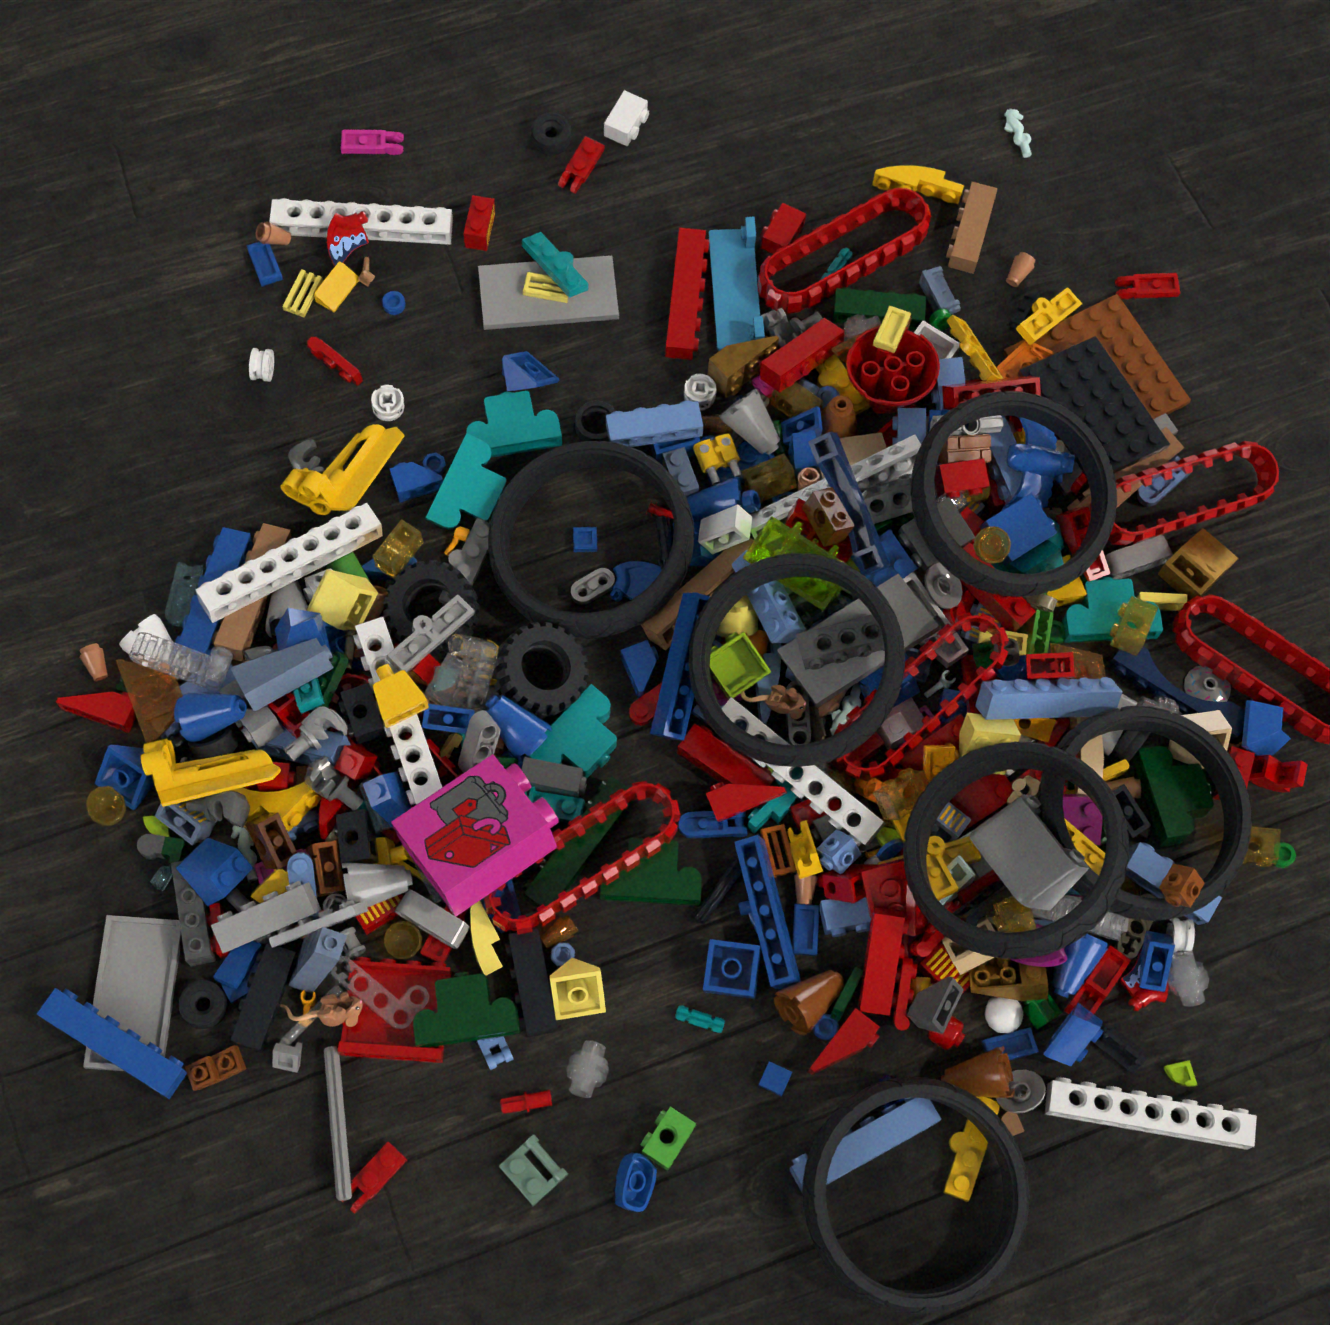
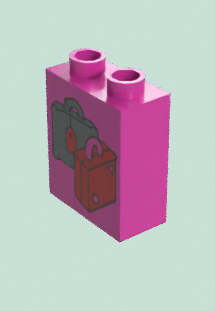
M494 754L391 822L403 847L455 917L557 848L550 828L559 823V820L549 803L543 797L532 803L525 794L532 787L520 767L514 763L505 769Z

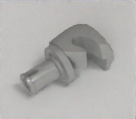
M324 706L318 707L301 722L302 725L299 727L301 736L283 750L293 761L310 747L318 751L321 745L317 740L329 738L325 732L328 728L333 727L344 736L347 735L346 722L334 710Z

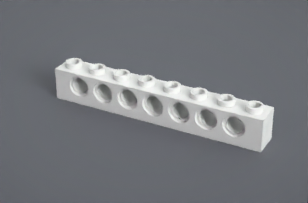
M285 198L280 200L272 199L269 222L290 232L291 236L327 238L330 221L336 212L343 216H349L363 211L366 213V217H368V222L362 224L368 240L451 244L452 209L443 207L424 208L422 206L402 207L400 205L383 206L374 203L365 205L354 202L294 201Z
M912 435L851 465L859 488H871L879 482H890L897 480L904 474H912L914 462L921 446L916 435ZM826 478L760 509L759 512L750 514L752 516L751 533L755 541L763 547L791 533L794 529L785 525L789 511L798 498L806 502L813 491L829 488L830 486Z
M367 503L356 506L348 513L340 517H334L328 523L312 528L306 534L298 538H292L286 544L267 551L265 555L255 560H249L243 566L233 571H227L221 577L211 582L203 583L199 588L195 589L198 601L211 622L214 623L382 537L381 523ZM288 559H293L291 562H285ZM245 581H251L250 583L242 584ZM223 592H229L226 595H220Z
M383 617L356 625L357 634L353 635L357 649L362 648L365 655L360 657L364 670H370L372 678L368 679L372 693H374L372 685L380 681L376 673L379 667L389 664L394 674L399 672L386 659L387 654L394 649ZM375 644L381 646L378 651L369 650ZM375 701L379 714L381 715L377 701ZM416 714L387 729L384 726L387 737L392 736L395 743L391 745L395 760L400 759L403 766L398 768L402 782L408 781L410 790L406 791L410 805L419 804L442 788L419 718ZM404 732L412 734L408 740H401L399 737ZM416 754L420 756L417 762L410 763L407 761L410 755ZM419 777L428 779L424 785L415 784V780Z
M732 697L723 706V712L733 723L746 722L747 727L745 731L755 737L763 736L765 741L789 745ZM753 759L763 768L766 765L774 770L771 775L782 784L785 780L793 786L790 790L802 799L806 796L812 802L809 806L821 815L824 811L831 817L828 822L839 831L843 827L850 832L849 836L854 839L858 846L861 843L868 846L886 824L815 765L801 767L803 769V776L798 780H794L791 777V772L796 767L772 765ZM816 782L821 783L823 787L822 792L819 795H812L810 793L811 785ZM834 798H839L842 802L841 808L837 811H831L829 808V803ZM852 814H859L861 817V822L856 827H851L848 824V818Z
M1057 1077L1047 1085L1045 1115L1246 1150L1255 1145L1257 1116L1248 1114L1246 1109L1233 1108V1111L1223 1110V1106L1217 1104H1207V1107L1199 1106L1198 1102L1194 1100L1184 1099L1182 1102L1172 1101V1097L1166 1095H1157V1098L1147 1097V1093L1143 1091H1131V1094L1121 1092L1122 1089L1119 1087L1107 1086L1106 1089L1096 1088L1095 1083L1081 1082V1085L1072 1084L1070 1079ZM1070 1093H1074L1079 1097V1105H1073L1069 1101ZM1095 1097H1099L1104 1101V1110H1100L1095 1106ZM1120 1102H1125L1129 1105V1114H1124L1120 1110ZM1146 1106H1150L1154 1109V1119H1151L1146 1115ZM1172 1110L1179 1113L1181 1117L1180 1123L1172 1120ZM1197 1115L1204 1117L1206 1121L1205 1128L1197 1124ZM1223 1119L1231 1124L1230 1132L1223 1129Z

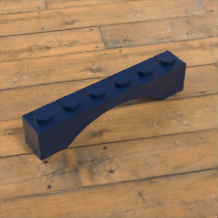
M828 432L808 441L817 465L829 486L835 490L855 525L849 533V538L860 573L864 576H869L890 567L838 434Z
M1129 637L1126 638L1108 665L1114 674L1127 678L1133 682L1136 688L1151 693L1157 701L1170 705L1180 715L1220 710L1232 727L1230 743H1233L1238 738L1244 728L1245 710L1232 701H1206L1179 690L1160 673L1151 658L1149 650Z

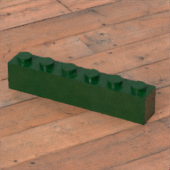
M612 776L608 782L604 780L596 791L598 793L593 801L589 800L585 804L582 817L588 815L589 809L599 802L607 803L610 800V795L621 788L624 790L629 788ZM635 800L627 804L628 807L622 811L618 809L607 816L605 822L601 824L598 822L585 830L586 834L579 837L577 835L564 844L565 847L561 850L555 849L551 858H545L538 868L540 872L536 878L533 879L531 877L523 888L525 891L524 899L536 908L541 905L546 907L559 898L558 894L563 891L567 892Z

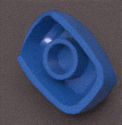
M631 1152L625 1155L620 1162L616 1175L615 1204L623 1209L641 1212L647 1207L657 1174V1169L643 1154Z

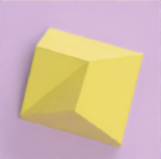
M571 958L550 975L556 1020L606 1012L601 970L599 967Z

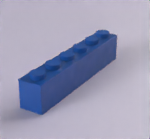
M225 527L222 528L220 536L217 535L215 537L214 551L207 558L206 572L200 576L198 588L203 583L211 582L221 577L225 572L233 571L244 565L247 552L251 551L253 546L250 533ZM223 592L220 595H226L229 592ZM193 595L190 603L191 611L189 615L184 617L183 632L181 636H177L174 648L177 650L179 660L208 666L215 648L212 645V638L215 631H219L221 623L220 620L212 623L199 603L197 595Z
M697 592L683 593L650 734L671 740H685L694 701L689 677V647L696 621L710 596Z
M759 835L735 841V846L770 985L779 990L798 983L801 979L766 843Z
M56 988L53 990L38 1011V1016L166 1098H171L187 1074L182 1069L184 1063L173 1056H170L169 1059L160 1055L163 1050L151 1042L147 1046L139 1041L141 1036L128 1028L126 1032L118 1028L120 1023L108 1015L105 1019L97 1015L99 1009L86 1002L84 1006L76 1001L78 996L65 988L63 992Z

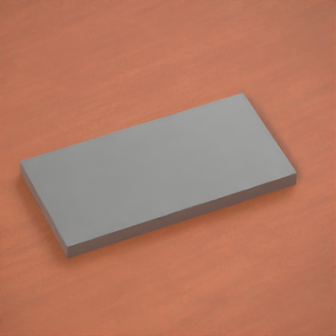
M612 255L573 258V267L589 283L588 291L570 298L568 297L567 303L523 295L527 272L548 275L536 261L478 266L484 330L619 319ZM530 280V282H533V283L543 284V282H537V281H531V280Z
M899 573L877 587L896 614L904 640L905 652L940 630L937 622ZM857 599L808 631L864 617L872 613L860 599ZM872 633L867 637L875 638L878 634ZM797 638L777 649L781 659L817 708L884 666L885 651L880 650L871 653L867 657L857 656L849 658L843 663H830L820 669L805 670ZM846 640L844 644H851L854 640ZM823 646L820 650H828L830 646Z
M107 915L93 1006L99 1009L97 1015L104 1019L107 1015L120 1023L119 1029L124 1032L128 1028L141 1036L139 1040L146 1046L149 1042L153 1043L163 1050L160 1055L165 1057L182 940L180 921ZM86 1047L84 1068L124 1071Z

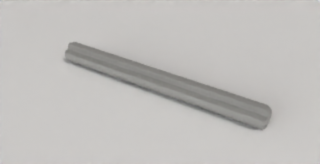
M331 1046L324 1049L334 1176L336 1198L339 1201L351 1199L352 1192L342 1078L338 1048Z

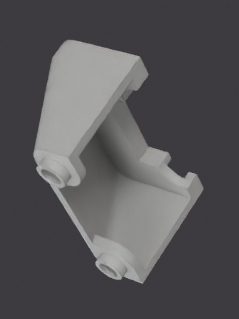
M1021 795L976 827L970 834V839L1018 902L1028 908L1051 910L1085 874L1089 867L1083 861L1084 856L1078 850L1063 848L1038 815L1041 813L1039 809L1040 801L1033 795Z

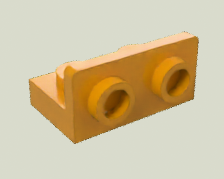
M945 743V745H924L922 792L925 791V787L939 772L959 758L958 750L951 743Z

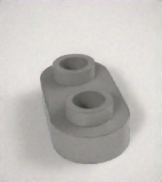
M599 568L579 579L571 587L572 600L576 604L587 605L608 593L615 584L614 574L609 569ZM600 580L607 581L605 585H600L598 582ZM584 591L587 593V595L581 597L579 596V593Z

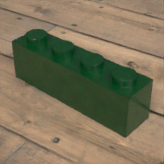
M848 287L836 288L832 323L878 327L881 326L889 306L910 312L911 316L906 327H908V330H916L921 322L925 321L926 296H919L914 293L908 295L897 294L892 291L886 293L875 292L870 289L853 290Z

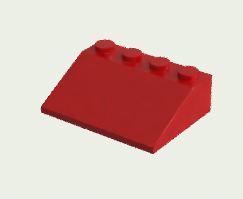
M962 714L950 717L930 736L926 735L922 738V743L912 752L906 750L903 753L904 759L899 763L903 769L904 767L912 768L918 772L917 775L923 778L924 745H945V743H951L958 750L959 754V732L964 722ZM990 774L963 788L949 802L971 819L964 829L965 831L1004 805L1014 790L1005 775Z

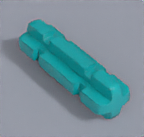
M848 248L841 249L838 253L839 257L833 260L827 269L828 273H824L821 280L847 265L846 261H850L853 253Z
M682 1005L678 1006L675 1014L677 1020L683 1022L687 1020L689 1024L705 1029L709 1027L712 1028L711 1031L717 1033L722 1032L725 1024L724 1019L716 1016L712 1018V1015L694 1009L690 1011L688 1007Z

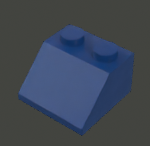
M206 838L176 869L204 903L210 906L226 897L253 867L237 848Z
M1077 1003L1050 1038L1043 1054L1068 1066H1072L1075 1061L1080 1063L1088 1052L1086 1046L1089 1042L1095 1043L1103 1033V1030L1100 1029L1103 1021Z

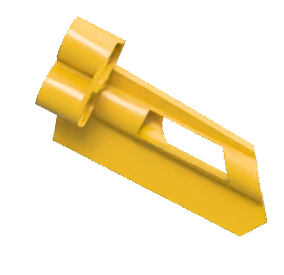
M378 424L367 426L361 433H357L322 474L317 471L308 470V468L293 469L281 484V490L288 497L310 507L313 512L319 515H327L331 510H351L359 502L400 444L404 434L397 427L385 429ZM366 440L348 467L343 471V465L360 442Z
M166 738L145 743L144 754H141L143 771L146 776H152L162 807L270 781L281 771L280 767L273 764L269 755L261 749L176 763L172 741H168Z

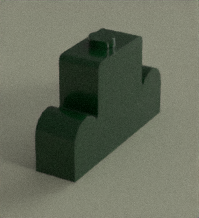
M1163 746L1141 748L1131 760L1137 779H1140L1141 791L1159 846L1165 847L1184 843L1195 829L1194 819L1205 817L1214 806L1211 786L1206 782L1200 764L1195 763L1172 767L1173 755L1167 748Z
M630 838L628 850L631 852L642 845V840L645 838ZM671 840L669 844L664 842L661 845V851L652 857H642L640 864L627 872L624 869L619 872V878L607 886L602 883L600 900L699 906L701 901V874L693 867H685L677 871L678 841Z
M468 972L453 974L454 978L437 980L435 982L438 1012L435 1013L430 1009L421 1010L415 1015L413 1021L416 1047L424 1048L521 1034L516 1006L508 998L496 999L491 1005L489 980L482 973L469 975Z

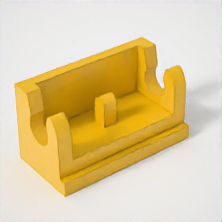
M807 820L800 822V829L802 831L800 834L795 835L792 828H789L787 832L791 842L789 843L799 879L823 872Z

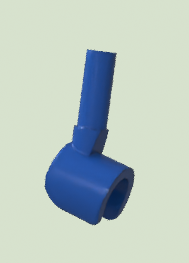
M740 902L738 904L740 915H749L757 933L750 902Z

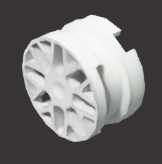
M253 348L249 362L250 379L256 380L260 378L263 381L270 382L274 371V352L271 349L259 352L258 348Z
M695 374L688 381L686 380L684 400L698 401L700 410L709 408L714 403L716 397V384L708 375Z
M383 385L378 390L375 389L371 398L375 416L383 421H392L399 418L404 411V398L399 388L396 389L393 385Z
M1178 918L1170 919L1172 923H1168L1166 934L1172 936L1175 944L1174 953L1183 950L1185 954H1190L1195 937L1193 920L1180 921Z

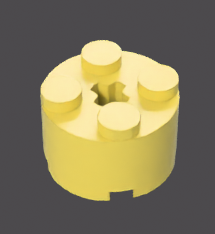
M747 595L742 597L727 613L716 635L727 638L734 632H737L738 635L745 632L747 636L757 632L758 616Z

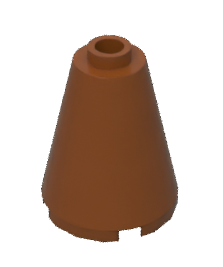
M842 395L834 397L821 411V435L835 432L839 438L857 436L858 423L852 401Z
M827 970L776 992L777 996L774 998L776 1009L784 1022L789 1020L794 1025L791 1027L794 1032L799 1035H806L814 1028L842 993L844 979L838 972Z
M1004 1046L994 1048L945 1069V1075H941V1081L956 1085L975 1097L1008 1099L1013 1098L1015 1093L1014 1088L1009 1089V1082L1014 1080L1008 1054L1003 1053Z

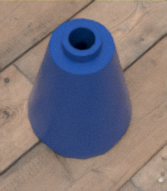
M732 477L687 496L693 521H701V519L737 504L742 507L741 492L743 491L739 477Z
M187 693L177 699L174 708V718L176 723L180 722L182 728L179 731L180 734L187 741L197 742L241 720L245 716L247 706L239 695Z
M493 695L485 703L487 707L485 711L490 714L499 726V736L512 757L518 758V762L523 760L520 756L524 753L527 756L531 755L548 737L545 734L546 730L552 731V727L547 722L504 695L498 697Z
M1086 934L1076 942L1066 946L1064 952L1067 956V961L1054 966L1051 986L1055 988L1054 993L1068 998L1070 994L1075 996L1106 953L1109 945L1098 938Z

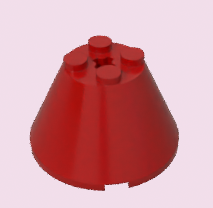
M878 326L865 331L856 338V342L848 351L846 360L847 374L852 385L875 413H895L898 411V408H906L921 400L933 389L939 376L940 362L931 342L922 334L917 335L908 331V327H906L895 353L873 346V341L880 328Z

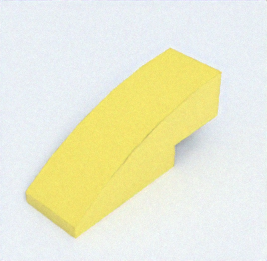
M478 901L470 907V933L477 963L482 974L487 976L503 967L491 945L499 941L500 938L482 903Z

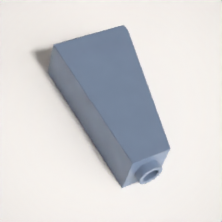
M317 638L233 666L230 669L255 712L333 669L329 661L333 656L326 644L321 646Z
M321 927L305 936L288 986L302 991L305 990V992L312 994L339 961L347 935Z

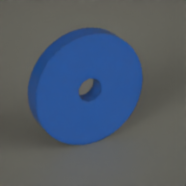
M894 839L882 846L876 855L879 861L888 860L897 855L903 848V841L901 839Z

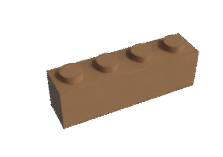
M972 182L970 190L965 189L962 198L965 207H960L956 219L960 221L959 227H954L951 239L955 240L954 245H949L946 255L947 258H950L948 267L974 274L998 188Z

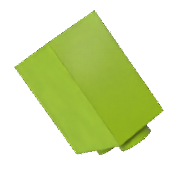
M734 632L724 639L726 644L718 648L715 645L711 649L710 673L728 700L731 697L735 698L771 673V670L745 632L739 635L737 632Z

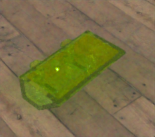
M773 516L770 517L743 556V559L750 564L764 558L790 553L821 555L842 562L836 558L839 552L837 545H834L827 552L817 545L818 539L814 538L811 542L800 534L803 529L801 522L798 521L791 529ZM790 577L776 580L823 611L843 589V587L832 582L811 577Z

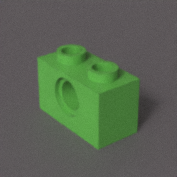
M672 1107L667 1112L661 1111L655 1121L658 1127L653 1134L648 1132L641 1143V1146L644 1147L642 1154L667 1171L696 1126L695 1122ZM663 1131H670L674 1136V1141L670 1144H664L661 1142L659 1135Z

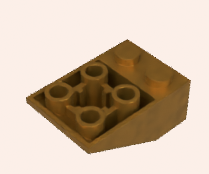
M772 336L727 345L709 359L707 375L714 380L716 390L726 399L731 394H737L741 390L742 385L747 381L752 382L759 375L761 362L778 350L779 337Z
M1202 528L1164 564L1158 575L1178 593L1187 594V600L1189 601L1197 595L1202 597L1239 558Z
M994 957L968 971L971 993L1018 1001L1048 999V980L1045 967L1030 966L1009 958Z

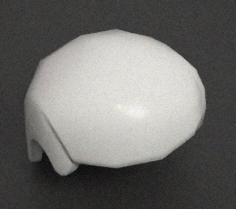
M993 997L989 999L986 1005L985 1019L989 1027L997 1033L1008 1034L1017 1030L1021 1025L1023 1009L1018 1000Z

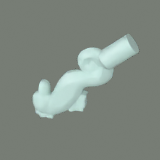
M1009 108L1005 113L1007 122L1005 130L1011 134L1015 133L1013 139L1015 144L1020 146L1023 157H1030L1029 143L1031 142V136L1023 133L1024 127L1019 121L1023 119V115L1019 114L1018 110Z
M858 682L853 685L850 695L845 696L842 700L843 710L840 711L839 709L831 713L833 723L830 732L832 736L839 723L845 725L847 722L846 715L856 706L861 707V700L859 698L861 690Z
M234 825L231 837L235 839L239 835L238 849L253 867L246 875L248 882L258 879L254 867L257 856L250 849L251 846H254V843L245 828Z

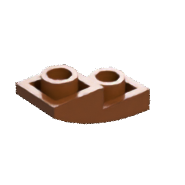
M233 1045L213 1056H206L186 1066L185 1069L193 1091H197L246 1070V1066L239 1047Z

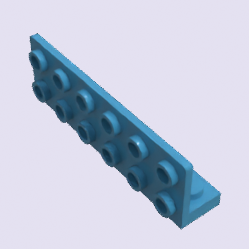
M745 217V225L741 226V229L709 231L718 351L727 345L764 338L763 316H760L755 260V217Z

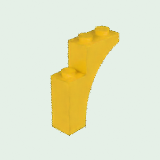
M305 782L292 788L275 792H258L243 787L230 790L245 795L248 800L250 811L246 823L266 812L279 813L288 832L298 825L302 818L322 798L309 788Z

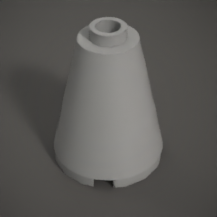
M755 388L746 394V398L743 397L727 408L719 418L761 454L766 452L769 455L779 448L777 443L780 441V438L763 400Z
M298 580L271 593L265 624L266 632L271 638L272 635L276 636L275 628L287 608L307 611L308 605Z
M342 863V869L348 868V873L343 874L347 901L354 900L355 904L365 902L367 908L407 892L408 886L413 885L411 871H405V866Z

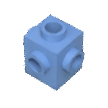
M838 829L816 848L821 857L820 863L827 870L830 871L832 869L839 874H842L861 855L854 839Z

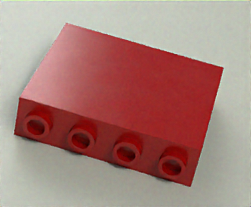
M356 957L355 960H348L350 969L347 993L350 997L355 996L361 999L363 1008L355 1026L349 1027L345 1022L343 1023L342 1037L338 1045L340 1056L443 1063L444 1046L431 1048L416 1047L413 1021L415 1015L421 1010L430 1009L435 1013L438 1012L435 982L451 978V968L446 967L445 963L433 962L431 966L421 965L419 961L412 960L406 961V964H398L393 959H381V962H370L371 959L367 957Z

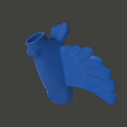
M1018 417L1025 431L1026 442L1025 444L1018 443L1009 446L1007 465L1016 471L1022 472V480L1014 497L1002 508V511L1030 493L1040 500L1044 509L1048 505V499L1052 496L1051 488L1053 487L1054 478L1057 483H1062V475L1073 472L1074 455L1068 452L1056 451L1057 438L1054 436V432L1034 421Z

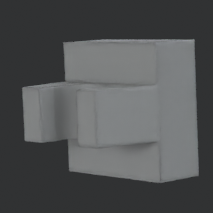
M783 308L760 315L763 316L766 332L780 323L788 322Z
M286 1039L276 1043L273 1049L272 1067L297 1073L301 1063L302 1043L297 1042L295 1047L288 1046Z

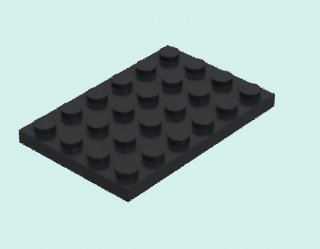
M1096 336L1024 367L1017 374L1019 377H1040L1041 396L1073 412L1093 431L1107 453L1113 473L1164 451L1170 445ZM1061 439L1066 448L1068 449V451L1070 452V454L1074 455V460L1086 476V473L1078 457L1075 455L1072 449L1065 443V441Z

